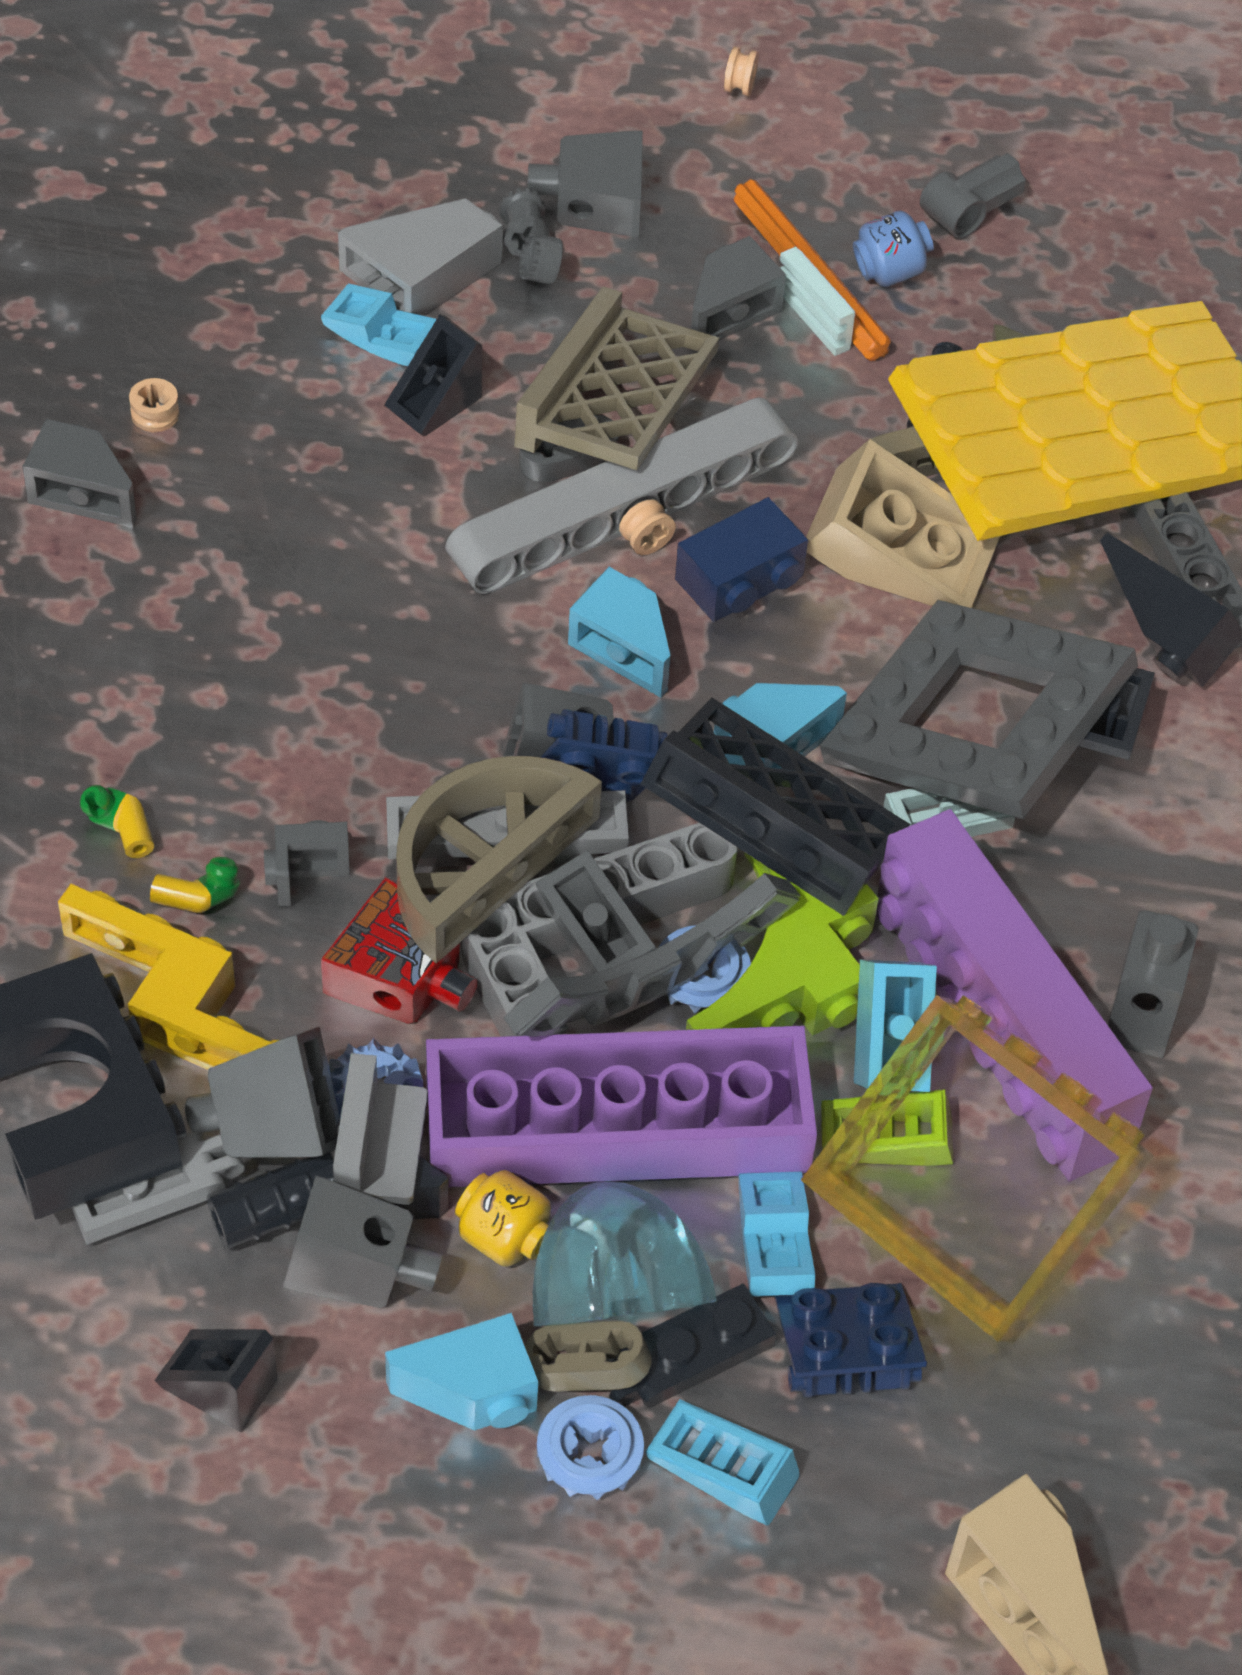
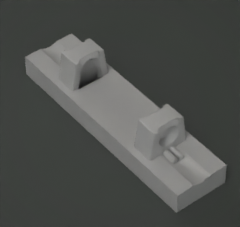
M601 791L600 818L554 858L556 864L567 863L587 850L590 854L612 853L628 847L629 835L625 791ZM420 796L386 797L388 859H396L397 841L403 821L410 808ZM505 805L476 811L457 820L492 847H495L507 836ZM524 805L525 819L540 806ZM439 834L431 841L421 858H436V867L459 866L460 857H469Z

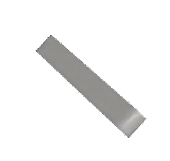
M754 398L658 439L638 470L606 461L471 519L458 526L451 533L445 548L447 554L476 592L479 594L495 592L622 536L619 531V525L623 516L642 501L651 499L659 501L665 510V514L670 515L779 467L796 451L799 443L798 436L765 398Z

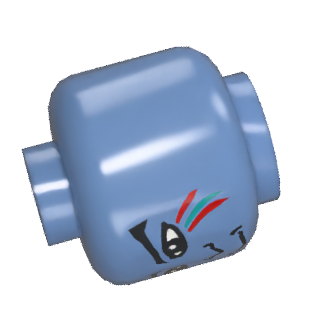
M902 210L865 223L859 230V240L852 243L855 259L866 281L874 279L881 287H889L923 273L927 267L926 253L934 250L933 241L925 222L915 223L913 218Z

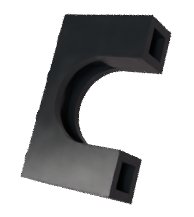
M93 953L0 984V1078L42 1063L58 1060L85 1062L100 1068L108 1074L101 1089L82 1105L5 1133L15 1175L35 1220L183 1167L178 1140L186 1138L187 1133L181 1113L174 1101L164 1104L160 1095L166 1093L159 1067L153 1057L143 1060L140 1051L145 1050V1045L137 1021L133 1014L126 1017L122 1016L119 1009L124 1008L125 1005L116 977L113 973L102 974Z

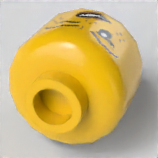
M507 1170L495 1172L490 1176L485 1173L478 1175L463 1192L455 1209V1215L460 1218V1237L503 1267L514 1265L525 1256L530 1260H535L547 1247L554 1233V1228L548 1225L551 1214L550 1200Z

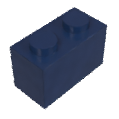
M767 497L679 542L677 546L675 580L714 623L732 613L745 611L756 600L777 589L783 590L791 587L800 577L804 576L808 539L779 507Z

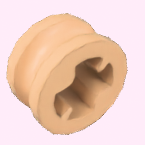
M732 48L725 74L724 91L732 92L733 89L739 88L742 90L743 95L750 96L757 74L758 51L752 50L750 54L744 55L741 53V48Z
M149 378L136 383L131 388L129 393L131 417L133 423L138 428L148 432H161L171 428L178 421L180 415L177 389L172 383L165 379Z
M654 499L636 504L623 516L619 525V531L625 540L630 541L633 550L640 555H648L661 549L672 538L676 529L674 520L670 515L665 514L663 506Z

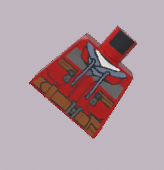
M386 877L321 958L324 994L406 1024L417 1022L434 999L459 1012L463 1011L473 998L478 981L476 978L457 969L460 962V943L438 963L432 961L417 946L402 920L398 905L397 884Z

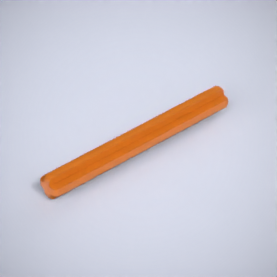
M752 179L744 184L739 183L734 189L736 193L734 202L779 256L782 252L793 247H797L855 310L852 334L853 344L869 361H875L880 356L885 357L890 351L891 338L761 185Z

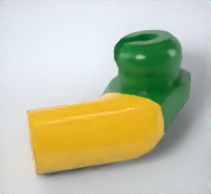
M92 785L83 792L80 798L82 811L97 825L120 833L125 854L128 857L142 858L153 851L154 842L144 808L136 797L116 789L105 788L101 785Z
M215 857L206 865V874L194 881L156 874L150 890V902L193 913L205 912L234 897L240 885L239 879L236 878L239 867L230 858Z

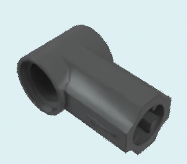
M1008 153L1002 156L996 155L958 177L949 171L939 173L924 188L920 197V206L955 238L962 239L975 232L989 211L1024 193L1026 179L1022 175L1019 162Z

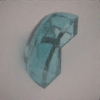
M596 1182L577 1190L555 1213L541 1242L533 1282L534 1326L603 1320L620 1315L661 1312L717 1302L709 1266L691 1231L680 1217L663 1201L638 1187L618 1182Z

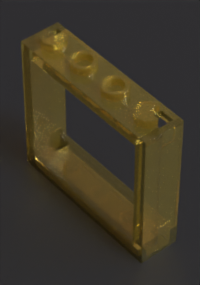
M936 995L802 1177L801 1181L997 1342H1015L1154 1155L1139 1144L1145 1134L1135 1125L1116 1112H1113L1107 1119L1092 1108L1088 1103L1094 1095L1086 1087L1064 1072L1056 1080L1037 1064L1043 1058V1055L1033 1046L1013 1033L1005 1040L989 1028L988 1024L993 1019V1016L980 1005L964 995L958 1003L955 1000ZM955 1030L1119 1157L1010 1304L850 1175L851 1171Z

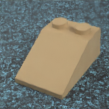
M869 439L836 468L806 538L808 539L807 553L846 579L931 606L937 600L972 608L1000 536L977 541L951 493Z
M1024 1474L961 1518L945 1575L1026 1675H1108L1071 1526L1067 1523L1066 1512L1059 1500L1046 1489L1040 1490L1030 1477Z

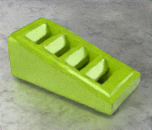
M945 1089L932 1090L930 1092L821 1100L822 1157L824 1162L916 1166L954 1164L952 1114ZM843 1119L854 1120L855 1141L843 1142ZM868 1120L879 1121L880 1138L869 1139ZM894 1121L905 1122L906 1136L895 1137ZM920 1122L931 1123V1134L920 1135Z

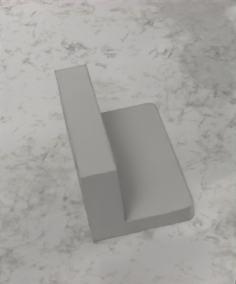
M351 1053L333 1163L334 1182L387 1203L408 1205L414 1199L428 1092L424 1087L377 1083V1056Z

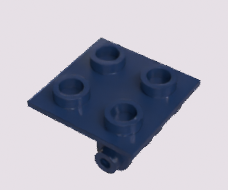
M564 709L561 714L551 713L547 724L548 737L556 738V741L540 758L560 761L591 774L602 781L601 791H625L626 802L634 800L645 789L640 784L663 740L668 736L667 732L659 731L656 724L627 720L624 723L622 718H614L610 725L607 742L608 721L606 716L597 715L593 723V714L568 709Z
M868 1283L859 1287L822 1290L806 1288L797 1291L794 1295L774 1296L792 1364L787 1369L790 1392L802 1391L804 1398L812 1397L813 1395L836 1394V1375L838 1374L842 1394L851 1393L852 1373H858L862 1393L871 1391L872 1372V1382L875 1390L909 1389L910 1382L922 1380V1367H927V1361L902 1283Z

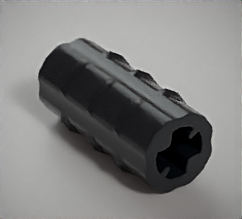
M329 1152L318 1157H306L301 1160L296 1158L293 1163L272 1171L266 1169L264 1174L243 1182L236 1181L232 1186L208 1194L206 1199L209 1212L224 1248L230 1249L254 1239L259 1241L261 1236L282 1228L289 1229L290 1225L301 1222L315 1177H322L334 1182V1159Z

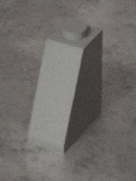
M466 198L345 227L338 232L339 270L362 287L392 293L397 310L426 316L502 263V224L492 214L484 212Z

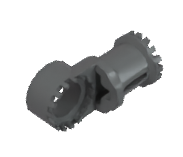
M517 188V193L509 192V196L504 195L502 202L500 201L499 214L506 224L503 233L504 244L508 247L511 254L519 257V266H521L519 273H521V278L551 285L555 281L560 269L563 252L562 241L559 238L550 236L548 226L542 220L545 214V203L541 201L537 191L533 190L530 192L529 188L521 191L520 188Z

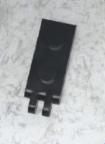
M742 1283L642 1332L641 1334L651 1352L652 1364L649 1372L640 1382L629 1388L612 1390L609 1397L624 1407L640 1399L647 1408L656 1406L774 1347L777 1334L745 1284ZM628 1348L620 1349L617 1358H616L615 1360H613V1361H610V1362L618 1361V1357H619L620 1353L623 1352V1351H628L629 1349H628Z

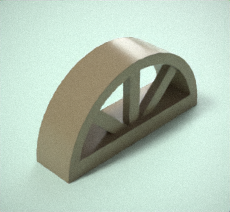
M507 756L486 759L454 770L431 785L416 800L406 815L399 832L396 852L398 905L407 931L417 946L432 961L438 963L600 818L602 781L577 767L560 761L532 756ZM505 805L507 836L495 847H492L457 820L476 811ZM524 805L540 806L525 819ZM438 834L476 862L471 868L463 872L415 873L423 852ZM440 894L431 903L425 897V895Z

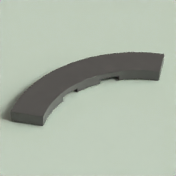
M764 873L747 889L710 917L647 954L592 974L576 977L548 976L503 1018L515 1035L548 1036L566 1033L569 1029L566 1023L583 1018L590 1025L594 1026L624 1015L664 996L709 969L707 963L718 950L734 939L742 947L799 901L801 895L789 880Z

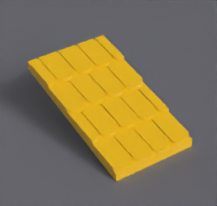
M1203 301L1135 310L1128 317L1069 325L1064 331L979 343L976 349L918 357L912 359L909 364L897 366L888 378L890 385L977 541L1242 480V363L1240 360H1236L1235 357L1237 355L1216 322H1212L1211 319L1213 317Z

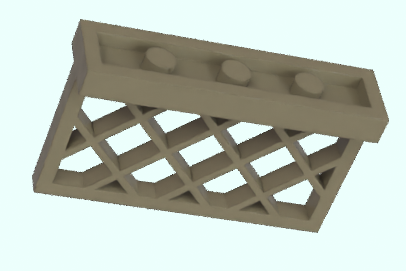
M603 286L517 402L514 447L535 453L540 444L546 441L638 470L717 353L719 337L621 308L622 292ZM627 329L646 335L647 338L626 341L622 333ZM685 347L698 352L676 357L672 349ZM658 352L662 360L641 364L637 356ZM623 359L627 367L605 370L602 363ZM672 374L677 382L656 386L651 378ZM637 381L642 389L620 393L616 385ZM602 388L607 396L584 400L580 392ZM652 404L657 412L635 416L631 408ZM617 411L621 419L599 423L595 415ZM581 418L585 426L571 429L558 423ZM631 434L636 443L631 448L612 442L609 438Z

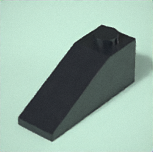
M1106 532L1100 539L1101 545L1144 636L1157 653L1153 658L1154 663L1163 672L1177 681L1185 675L1203 687L1242 641V628L1228 608Z

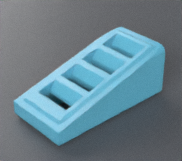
M679 1399L645 1451L647 1458L741 1514L766 1526L770 1525L800 1474L793 1449ZM692 1428L701 1433L686 1455L678 1452ZM718 1442L722 1444V1447L710 1466L703 1463L715 1443ZM741 1455L746 1458V1461L737 1475L733 1477L729 1475V1472Z

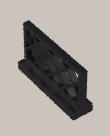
M713 697L706 702L679 732L673 730L663 740L640 784L843 916L849 911L861 890L883 863L888 835L911 825ZM710 721L731 734L732 737L715 735ZM725 754L742 756L746 765L729 764ZM761 758L770 759L781 766L782 769L765 767ZM775 786L791 788L796 798L779 796ZM811 790L820 791L829 797L831 801L816 800ZM826 819L841 820L846 830L830 829ZM862 822H868L885 834L866 832Z

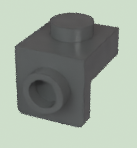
M314 820L305 824L275 825L276 849H264L265 885H277L279 906H291V878L350 876L347 821L327 822Z

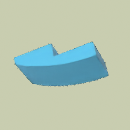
M349 283L321 315L323 325L342 338L372 354L403 366L409 365L436 321L435 318L397 310L392 293Z
M802 1171L740 1173L738 1176L744 1257L750 1294L752 1296L794 1295L801 1289L815 1288V1270L808 1236L809 1210Z

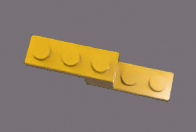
M70 883L58 901L63 935L149 972L128 1003L129 1015L133 1014L145 1043L208 1070L211 1067L279 1041H268L245 1031L239 1023L228 1017L216 1016L235 987L232 953L227 951L220 943L208 937L197 938L173 928L169 922L158 915H143L124 907L104 892H90Z

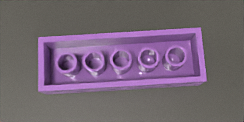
M948 809L888 835L884 861L881 864V877L877 894L879 898L876 910L877 916L881 924L889 931L894 930L904 944L909 962H921L937 966L935 990L943 1013L950 1021H957L969 1038L970 1047L977 1062L983 1068H990L1002 1085L1004 1098L1011 1111L1017 1116L1023 1115L1036 1134V1142L1043 1157L1050 1164H1057L1066 1179L1071 1182L1132 1153L1153 1087L953 811Z
M804 1026L426 1039L430 1164L448 1177V1187H468L478 1175L485 1173L490 1176L501 1170L512 1172L528 1184L739 1176L740 1173L800 1171L802 1173H811L817 1130Z

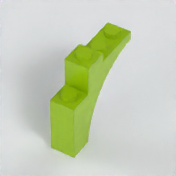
M744 853L751 863L757 878L766 873L786 879L752 856ZM791 882L801 895L799 901L767 927L763 942L755 958L741 978L708 1008L687 1019L686 1030L793 1026L797 1019H800L811 1035L814 1036L832 1026L834 1028H841L850 1024L857 1018L860 964L848 949L860 945L873 932L879 898L866 884L852 907L843 916Z

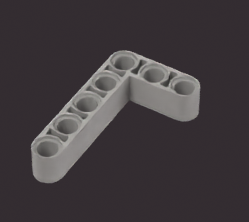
M697 823L594 858V860L641 925L726 894L733 886L738 847L701 823ZM545 876L528 881L461 941L463 962L470 976L477 979V990L501 1037L521 1036L514 1034L503 1017L548 977L540 960L570 950L536 887V882ZM538 916H550L552 918H539ZM484 935H493V936H497V937L486 938V937H481V936H484ZM506 982H518V983H521V985L512 986V985H506V984H504V983H506Z

